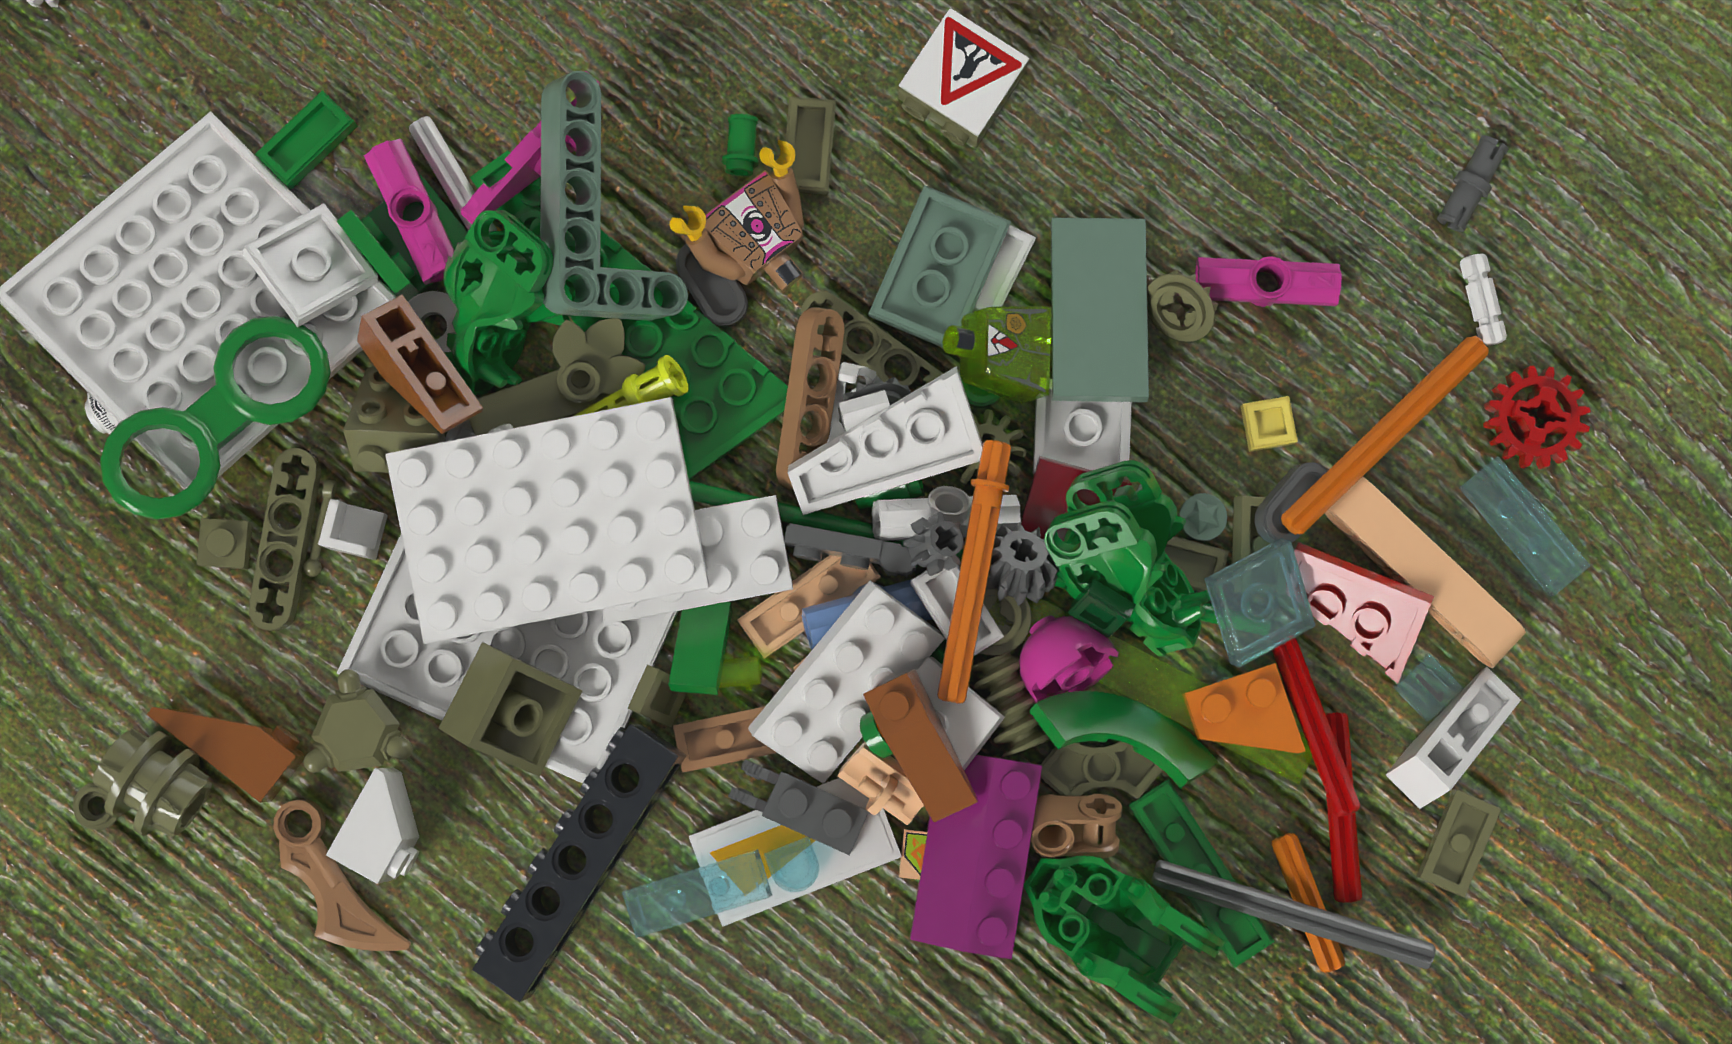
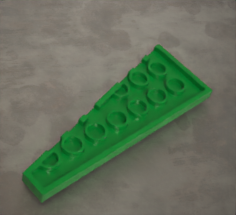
M507 150L470 176L477 189L483 183L490 188L513 168L505 161V158L511 152ZM541 177L537 178L497 210L507 211L517 219L529 210H541ZM536 218L531 223L530 230L540 238L541 220ZM600 229V267L651 271L646 265H643L627 252L616 240ZM611 283L609 289L610 297L618 304L619 291ZM655 286L654 300L661 307L663 302L662 293ZM687 301L683 310L672 316L654 320L620 319L625 335L622 354L645 364L643 373L657 366L658 360L661 357L669 355L679 364L687 379L688 392L682 396L674 394L671 398L673 399L689 481L784 414L788 386L764 364L738 345L727 333L701 314L690 302ZM569 315L572 321L584 332L597 321L606 319L604 317Z

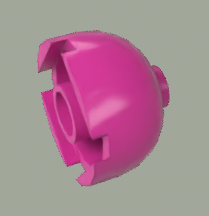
M1047 616L1036 622L1030 629L1031 636L1023 645L1020 654V675L1027 690L1037 703L1066 691L1088 690L1113 667L1109 656L1118 657L1119 652L1108 637H1105L1073 616H1063L1056 619L1054 616Z

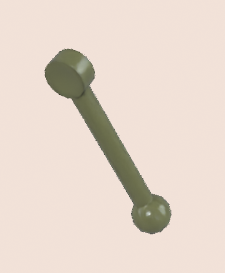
M326 479L323 486V500L310 558L303 564V571L309 577L317 576L322 570L321 563L319 562L322 546L318 545L329 501L334 499L336 494L337 481Z

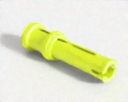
M665 355L658 360L657 366L639 376L631 374L626 377L621 389L573 416L669 398L674 394L682 396L688 392L687 379L679 364L669 355Z

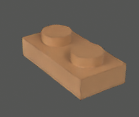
M765 706L673 725L677 749L687 755L681 764L682 773L777 753L753 737L748 729Z

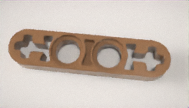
M812 307L805 310L800 316L796 327L776 465V476L779 484L783 488L792 491L794 489L787 473L788 465L826 444L830 434L844 338L843 319L838 312L831 309ZM818 325H824L823 334H817ZM814 349L820 350L821 356L813 355ZM816 364L820 371V378L818 384L811 389L807 382V376L811 367ZM810 412L813 417V426L811 431L804 436L800 429V423L803 416ZM800 444L807 445V451L799 449Z

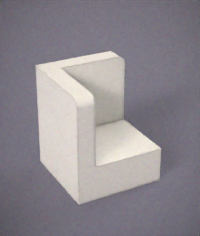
M330 499L318 545L330 550L376 560L388 515Z

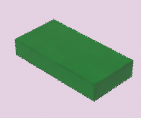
M322 90L255 155L291 190L358 126Z
M731 602L682 610L668 683L671 691L718 695L733 612Z

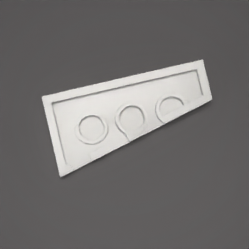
M957 366L788 465L787 473L802 514L805 515L979 462L983 444Z

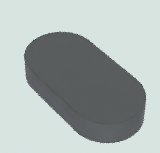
M685 244L677 255L676 267L680 278L685 283L700 311L718 328L736 326L744 319L748 309L747 297L738 280L732 281L703 270L688 245Z
M1309 462L1292 467L1263 500L1255 514V526L1262 539L1268 543L1278 545L1291 543L1300 537L1299 534L1294 535L1288 531L1281 521V516L1328 471L1324 466Z

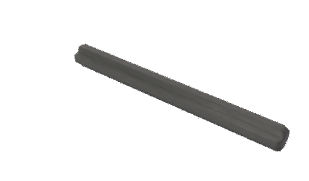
M1159 860L1152 874V883L1155 886L1423 969H1429L1435 957V946L1429 942L1170 862Z

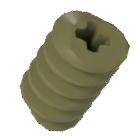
M1011 652L975 664L971 669V673H983L984 675L973 685L974 690L990 691V695L984 700L1005 717L998 726L1003 727L1004 730L993 739L995 745H1010V749L1000 758L1042 744L1049 739L1044 730L1038 727L1037 721L1029 712L1035 700L1029 691L1024 690L1026 686L1021 675L1018 674L1020 656H1012Z

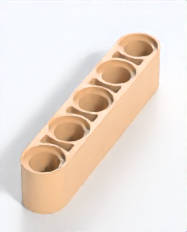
M1364 477L1360 478L1324 513L1339 530L1392 580L1434 596L1428 613L1484 665L1494 668L1525 635L1526 631L1523 626Z

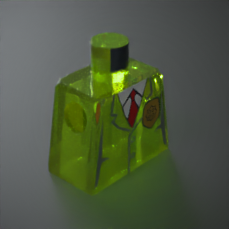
M986 307L964 315L961 320V327L951 325L946 329L942 341L943 349L947 354L960 356V377L964 383L1016 403H1024L1049 396L1051 307Z

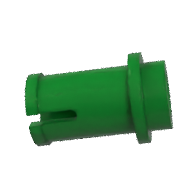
M732 114L728 116L727 154L722 156L721 162L723 165H726L725 172L727 174L751 176L753 175L754 168L759 165V159L754 157L758 118L749 114Z

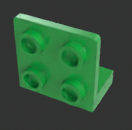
M419 175L431 201L437 208L438 216L455 250L457 243L464 241L467 231L427 181ZM385 201L362 219L350 210L336 221L397 297L403 294L405 299L409 301L433 284H424L396 223L389 216L388 206ZM413 202L406 206L403 211V220L411 222L420 218L424 211V204Z

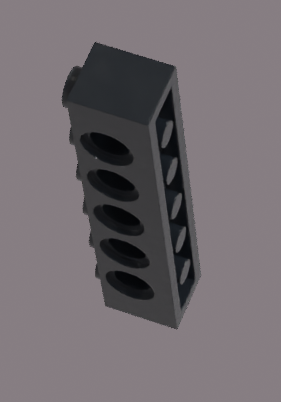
M630 724L627 729L620 727L613 735L606 747V751L611 755L601 770L595 767L586 777L580 788V792L584 794V797L575 811L568 808L561 816L553 831L558 835L549 851L543 848L533 859L527 870V873L532 875L526 887L523 891L516 889L511 894L501 910V913L506 918L497 932L491 929L483 937L475 950V954L480 958L472 970L519 1003L532 997L687 756L642 724ZM626 764L634 766L639 773V783L633 791L624 789L619 782V772ZM599 805L606 806L613 816L612 825L606 832L599 830L593 822L594 810ZM573 845L580 847L586 855V865L581 872L571 869L567 862V853ZM546 886L555 889L559 894L560 905L556 912L546 910L541 903V893ZM519 927L527 929L533 936L534 944L529 953L521 951L515 943V934Z

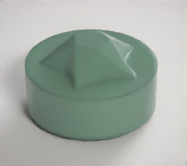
M1200 493L1191 496L1182 504L1178 516L1186 520L1181 531L1189 539L1198 542L1214 539L1221 534L1227 523V511L1224 504L1211 494Z

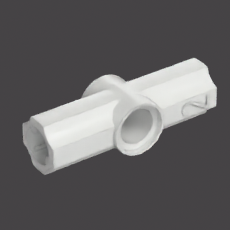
M941 486L932 490L928 498L874 501L872 507L874 537L882 541L907 540L916 534L910 524L922 517L928 520L929 517L942 512L944 521H950L954 524L959 522L961 524L959 529L964 540L967 533L973 496H968L967 493L956 487ZM1003 495L997 530L1003 525L1013 531L1014 527L1021 522L1020 504L1017 495Z

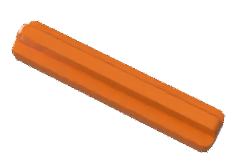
M1288 833L1272 840L1271 845L1293 901L1326 911L1298 836L1295 833ZM1305 932L1317 965L1322 972H1332L1345 965L1346 961L1338 942Z

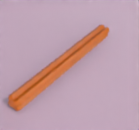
M1477 336L1465 338L1281 516V521L1288 531L1294 535L1304 534L1488 356L1489 352L1488 347Z

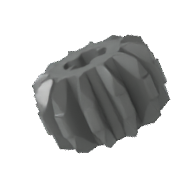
M1019 522L1013 531L1003 525L997 530L986 589H998L999 601L1010 596L1015 599L1018 607L1025 601L1026 597L1038 603L1043 597L1044 592L1050 593V590L1054 588L1058 578L1057 571L1059 567L1055 565L1050 556L1044 539L1040 538L1039 527L1032 532L1024 530L1021 522Z

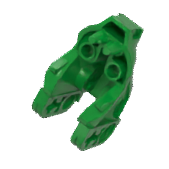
M529 210L523 213L519 219L507 211H484L474 220L464 241L457 243L453 256H448L444 269V285L449 298L458 310L452 321L455 332L447 334L446 346L451 351L444 353L474 395L487 394L494 386L502 388L506 383L515 386L521 383L522 377L513 370V367L524 349L525 337L532 322L544 321L561 326L565 320H570L569 315L553 313L543 303L545 296L542 287L551 274L553 255L547 244L530 230L534 219L538 218L541 220V210ZM498 219L503 224L505 231L489 232L491 223ZM566 231L565 244L570 251H575V239L572 234ZM566 280L564 285L565 294L573 301L575 299V288L569 280Z
M1127 460L1075 477L1066 493L1068 512L1053 519L1045 533L1044 542L1055 565L1059 567L1057 573L1065 583L1064 588L1072 598L1075 599L1093 579L1136 604L1131 616L1126 620L1132 622L1129 629L1138 637L1146 636L1143 644L1157 656H1165L1166 653L1185 648L1189 649L1195 646L1202 628L1200 618L1205 615L1203 605L1211 600V594L1209 590L1194 593L1184 572L1172 563L1164 551L1168 541L1184 528L1185 518L1177 516V507L1174 502L1166 495L1161 494L1162 490L1151 470L1141 462ZM1127 476L1130 482L1138 481L1140 483L1138 490L1135 491L1131 485L1119 487L1124 477ZM1117 488V490H1116V492H1115V494H1114V496H1113L1112 489ZM1081 489L1091 490L1097 494L1101 503L1091 506L1086 505L1078 498L1077 491ZM1069 528L1064 537L1065 540L1062 541L1057 534V530Z
M1073 856L1066 859L1041 858L1024 884V888L1033 906L1036 924L1047 943L1064 951L1073 960L1083 976L1114 988V990L1143 1010L1172 1025L1183 1007L1171 999L1173 996L1171 992L1159 985L1169 966L1177 957L1184 944L1198 953L1203 951L1216 958L1226 942L1189 916L1171 907L1145 880L1126 875L1114 869L1102 858L1093 856Z

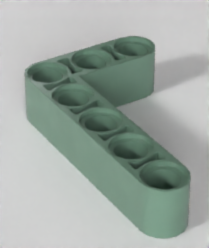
M573 71L553 80L546 85L541 98L540 239L547 244L553 255L551 274L542 287L545 296L543 299L545 307L551 312L560 315L634 320H654L676 315L683 310L688 299L687 287L677 275L669 272L600 267V86L591 74L584 71ZM566 87H569L576 95V107L569 103L566 98ZM566 135H569L574 140L577 149L576 155H573L567 149L565 143ZM566 183L570 184L576 193L575 204L570 202L565 194ZM566 231L572 234L575 239L576 247L574 253L565 244ZM566 280H569L575 288V299L573 301L565 294L564 285ZM611 283L619 291L618 304L610 297L609 289ZM655 286L662 293L663 302L661 307L654 300Z

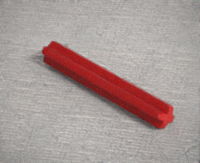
M1286 634L1277 637L1271 642V650L1333 812L1337 817L1353 814L1359 810L1360 802L1296 636Z
M1343 712L1325 713L1353 784L1348 715ZM1326 793L1334 898L1340 903L1358 902L1362 898L1356 812L1344 817H1337L1333 812Z

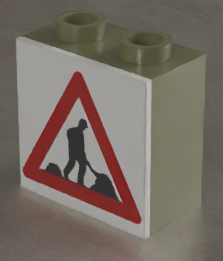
M950 8L899 84L898 99L903 102L902 108L911 116L921 121H925L928 117L942 126L941 133L950 141L960 146H964L967 142L976 148L1025 75L1029 58Z

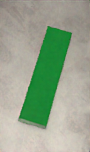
M1169 779L1164 780L1127 805L1163 861L1235 882ZM1187 896L1207 929L1226 941L1221 950L1232 967L1236 968L1275 942L1260 918Z

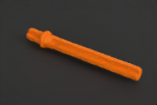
M986 440L983 443L977 479H971V485L975 487L937 692L938 699L946 702L960 704L964 703L967 697L1003 493L1009 492L1010 487L1005 482L1011 446L1002 441Z

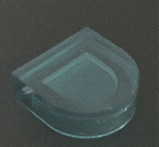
M809 837L764 853L773 880L780 888L786 891H804L815 882L818 876L819 861Z

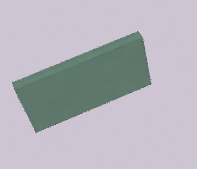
M1051 219L1052 401H1148L1146 219Z

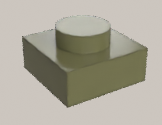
M201 518L197 566L249 570L253 523L239 520Z
M647 664L628 709L672 727L687 692L671 691L668 684L670 674Z

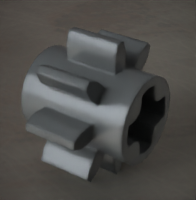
M938 512L929 517L928 520L922 517L910 524L916 534L903 541V545L909 547V554L912 558L910 564L912 566L918 564L922 567H927L928 575L933 576L943 571V568L949 571L961 564L956 554L964 549L965 542L959 529L961 526L959 522L954 524L950 521H944L943 513Z

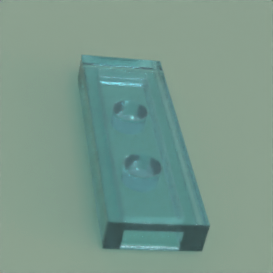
M1499 456L1492 459L1459 486V489L1550 597L1555 596L1590 567V564Z
M756 849L627 889L622 892L635 937L638 938L772 896V892L759 850Z

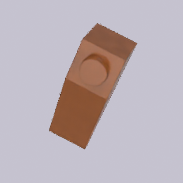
M403 294L361 316L357 337L359 345L381 376L441 434L483 411L480 402Z
M916 669L863 694L886 743L934 823L978 802L977 796Z
M152 707L146 714L260 803L272 802L306 756L296 748L300 741L278 725L272 730L270 727L162 707Z

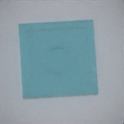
M1281 538L1204 579L1229 662L1234 666L1240 668L1316 626L1292 542Z

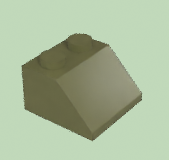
M482 642L438 729L470 748L540 777L583 690Z

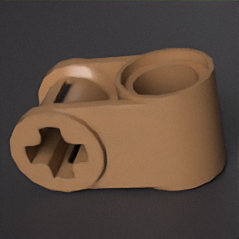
M1103 794L1088 796L1042 795L1037 798L1031 834L1032 846L1036 852L1047 857H1111L1119 850L1120 840L1115 835L1116 821L1122 814V805L1116 798ZM1097 808L1100 809V814L1097 813ZM1052 824L1056 825V826H1052V827H1046L1047 825H1052ZM1098 838L1101 839V844H1098Z

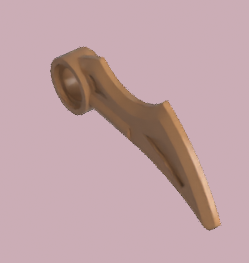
M296 799L281 806L274 817L273 825L275 834L279 839L281 868L301 878L314 895L318 912L314 936L334 944L360 950H407L411 946V942L386 924L364 903L352 888L336 861L326 856L328 849L320 838L326 827V817L323 809L316 802L309 799ZM294 810L306 811L311 816L312 828L304 837L295 836L288 829L287 819Z

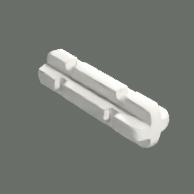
M1485 254L1467 256L1460 261L1463 279H1468L1469 282L1465 287L1474 322H1479V328H1476L1477 335L1486 346L1499 344L1506 340L1507 334L1504 322L1498 320L1501 310L1493 278H1488L1487 276L1488 272L1491 271L1488 258Z

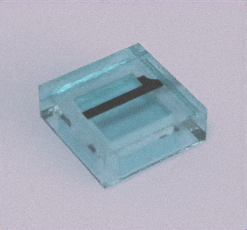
M1426 654L1399 683L1393 686L1426 722L1431 721L1464 689L1431 654Z

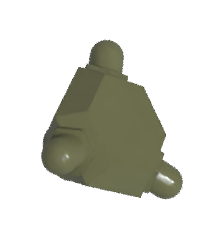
M352 669L342 671L338 676L339 690H335L334 695L328 696L312 734V738L315 741L312 745L315 749L305 756L304 767L312 773L320 772L327 766L331 769L335 767L338 772L382 766L385 759L389 761L391 757L398 760L409 758L413 752V746L409 740L400 737L401 731L398 730L400 723L373 689L366 690V686L361 687L360 677L356 671Z

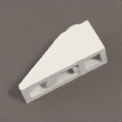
M1485 667L1407 747L1386 773V776L1421 809L1454 787L1521 699L1488 667Z

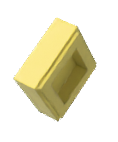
M1289 396L1244 403L1240 406L1249 452L1292 445L1298 442Z

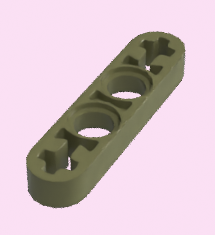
M819 291L805 299L801 308V315L805 310L812 308L814 305L822 308L827 303L832 306L831 310L839 313L842 319H844V316L852 319L844 326L841 356L852 364L865 366L876 371L877 376L883 382L889 379L885 374L884 366L890 358L896 356L907 359L912 367L910 376L906 380L899 382L901 385H908L910 388L915 384L920 370L928 374V376L923 378L922 383L924 385L943 374L835 295ZM818 325L817 334H823L824 325ZM857 329L868 331L874 339L872 349L864 354L852 352L846 343V339L852 331Z
M290 448L283 451L277 457L274 464L249 600V616L251 621L258 628L267 631L286 629L295 618L304 573L303 564L306 561L321 478V466L318 459L312 453L300 448ZM298 458H302V464L309 467L308 475H300L296 490L306 492L304 500L291 494L281 495L283 487L289 490L293 488L294 477L286 473L288 465H296ZM294 503L302 512L301 521L297 527L291 530H284L277 522L278 511L282 506ZM278 550H287L293 558V567L288 574L277 577L269 569L270 556ZM266 580L278 585L289 584L288 593L281 590L277 592L276 604L284 607V612L282 616H274L272 623H268L269 617L267 614L261 613L262 605L271 604L274 593L273 589L264 588Z

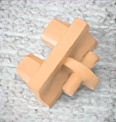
M865 742L841 767L838 773L839 778L869 798L865 809L872 815L878 814L883 808L908 825L924 806L898 761L891 756L887 758L877 756L869 749Z

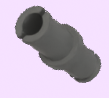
M1486 135L1481 136L1479 144L1465 170L1458 171L1454 178L1456 186L1442 212L1437 217L1441 224L1444 225L1448 221L1450 222L1447 226L1448 228L1458 232L1465 231L1466 225L1481 197H1487L1492 189L1489 183L1504 155L1509 150L1504 143H1500L1499 147H1497L1496 145L1499 140Z

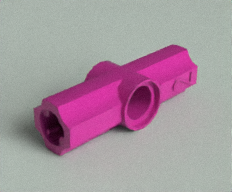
M403 140L385 141L372 147L364 155L365 160L388 206L389 216L396 223L424 284L427 285L444 280V269L448 256L452 257L455 250L441 223L437 208L431 201ZM413 202L424 204V211L420 218L411 222L403 220V211L406 206Z
M1272 256L1264 257L1260 260L1198 257L1194 273L1196 274V282L1203 288L1211 287L1209 296L1212 301L1251 302L1261 307L1271 306L1274 303L1337 306L1339 304L1342 279L1340 264L1289 262ZM1268 272L1274 275L1278 283L1277 291L1266 292L1262 290L1256 281L1257 273Z

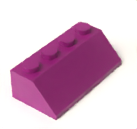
M976 755L964 771L977 796L978 802L935 823L929 815L910 940L962 952L1012 960L1042 765Z

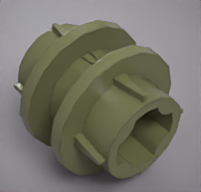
M132 728L130 731L122 734L106 752L94 773L93 784L97 786L99 792L107 797L104 806L107 814L113 818L120 817L132 808L137 811L133 823L134 831L144 836L158 829L174 838L175 835L183 832L199 813L210 794L212 782L208 780L209 776L197 769L200 756L193 750L186 749L175 758H172L168 755L172 744L170 735L164 731H157L150 737H147Z

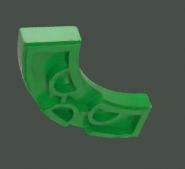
M1098 691L1066 692L1037 702L1029 711L1058 750L1078 742H1106L1108 739L1121 741L1132 745L1136 753L1144 756L1161 768L1173 779L1180 789L1210 771L1218 763L1210 751L1180 724L1152 707L1127 697Z

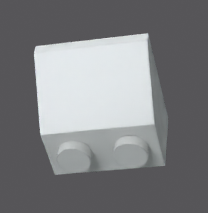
M375 768L326 854V856L376 884L395 880L400 874L405 877L419 854V851L414 849L419 839V834L402 772L395 768Z

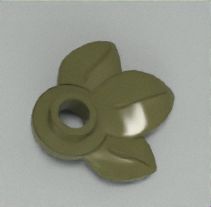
M619 318L599 320L592 324L585 332L570 320H565L557 329L552 343L553 354L560 365L557 372V385L561 394L568 400L576 403L592 401L600 393L612 394L621 389L622 383L631 374L638 376L643 374L645 370L643 362L622 354L625 335L622 321ZM578 370L586 371L590 376L589 382L584 386H576L571 381L574 372Z

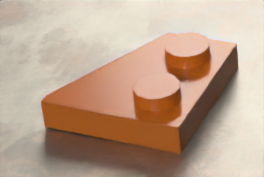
M1276 663L1182 694L1197 739L1296 754L1306 751Z

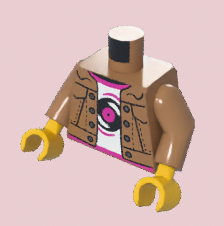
M778 140L780 156L776 161L770 148L763 147L759 153L762 163L773 168L770 175L764 170L706 214L699 207L684 205L683 210L689 218L688 224L686 225L681 218L672 217L669 225L675 233L687 235L685 239L686 244L703 270L732 281L739 280L745 285H749L766 272L783 292L804 275L789 256L803 238L804 220L800 193L794 171L790 168L795 161V149L790 143Z

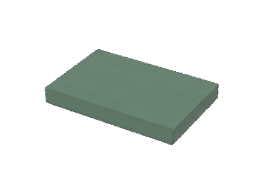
M924 185L869 311V317L955 353L959 341V331L957 328L966 329L1011 221Z

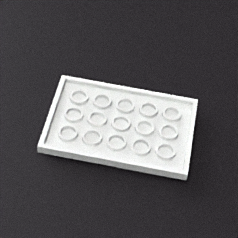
M671 397L385 454L423 644L710 587L673 399Z

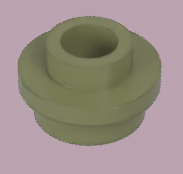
M93 782L83 786L77 792L73 801V812L77 821L82 826L91 830H102L111 827L120 817L113 818L106 812L101 815L94 812L92 807L93 801L97 797H102L106 802L107 797L97 790V786Z

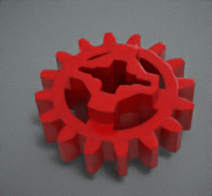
M1534 365L1523 369L1522 377L1516 371L1505 376L1508 386L1499 383L1491 390L1499 399L1490 400L1484 404V409L1494 413V418L1484 422L1483 428L1495 429L1497 433L1489 441L1490 445L1495 446L1503 443L1506 448L1503 451L1502 458L1507 460L1518 455L1520 468L1530 466L1533 459H1535L1539 470L1549 467L1551 458L1557 464L1568 460L1565 449L1574 452L1582 447V444L1575 435H1583L1589 432L1590 427L1581 423L1580 417L1590 413V407L1578 406L1576 401L1585 392L1583 389L1571 392L1567 388L1572 378L1570 375H1566L1558 381L1555 380L1554 367H1547L1540 376H1538ZM1533 387L1532 392L1528 394L1527 401L1511 400L1519 390ZM1556 398H1557V399L1560 401V403L1562 404L1564 411L1561 409V407H1560V405L1558 404ZM1534 409H1538L1537 417L1544 419L1545 422L1537 427L1535 426L1536 418L1529 416L1528 413ZM1509 424L1512 425L1513 429L1518 435V438H1516L1512 433ZM1547 434L1561 435L1554 445L1540 448L1541 444L1545 442Z

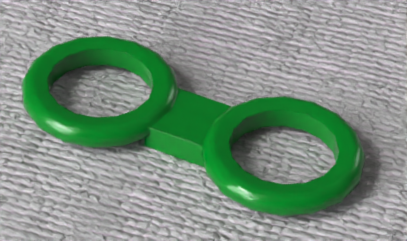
M280 316L253 318L234 328L220 344L213 366L216 385L186 410L179 411L166 407L145 409L120 421L106 438L100 458L102 480L114 501L134 515L156 520L179 517L201 505L215 487L221 466L219 450L252 422L275 425L297 420L311 412L325 395L331 370L328 352L316 333L304 325L297 327L292 319ZM279 337L290 340L302 348L310 361L311 372L308 383L297 396L286 402L267 404L255 401L244 394L235 381L233 370L238 355L247 345L260 338ZM165 428L178 431L192 440L199 451L200 465L195 479L185 490L174 496L153 498L141 495L131 488L123 477L121 462L125 449L135 437L148 430Z

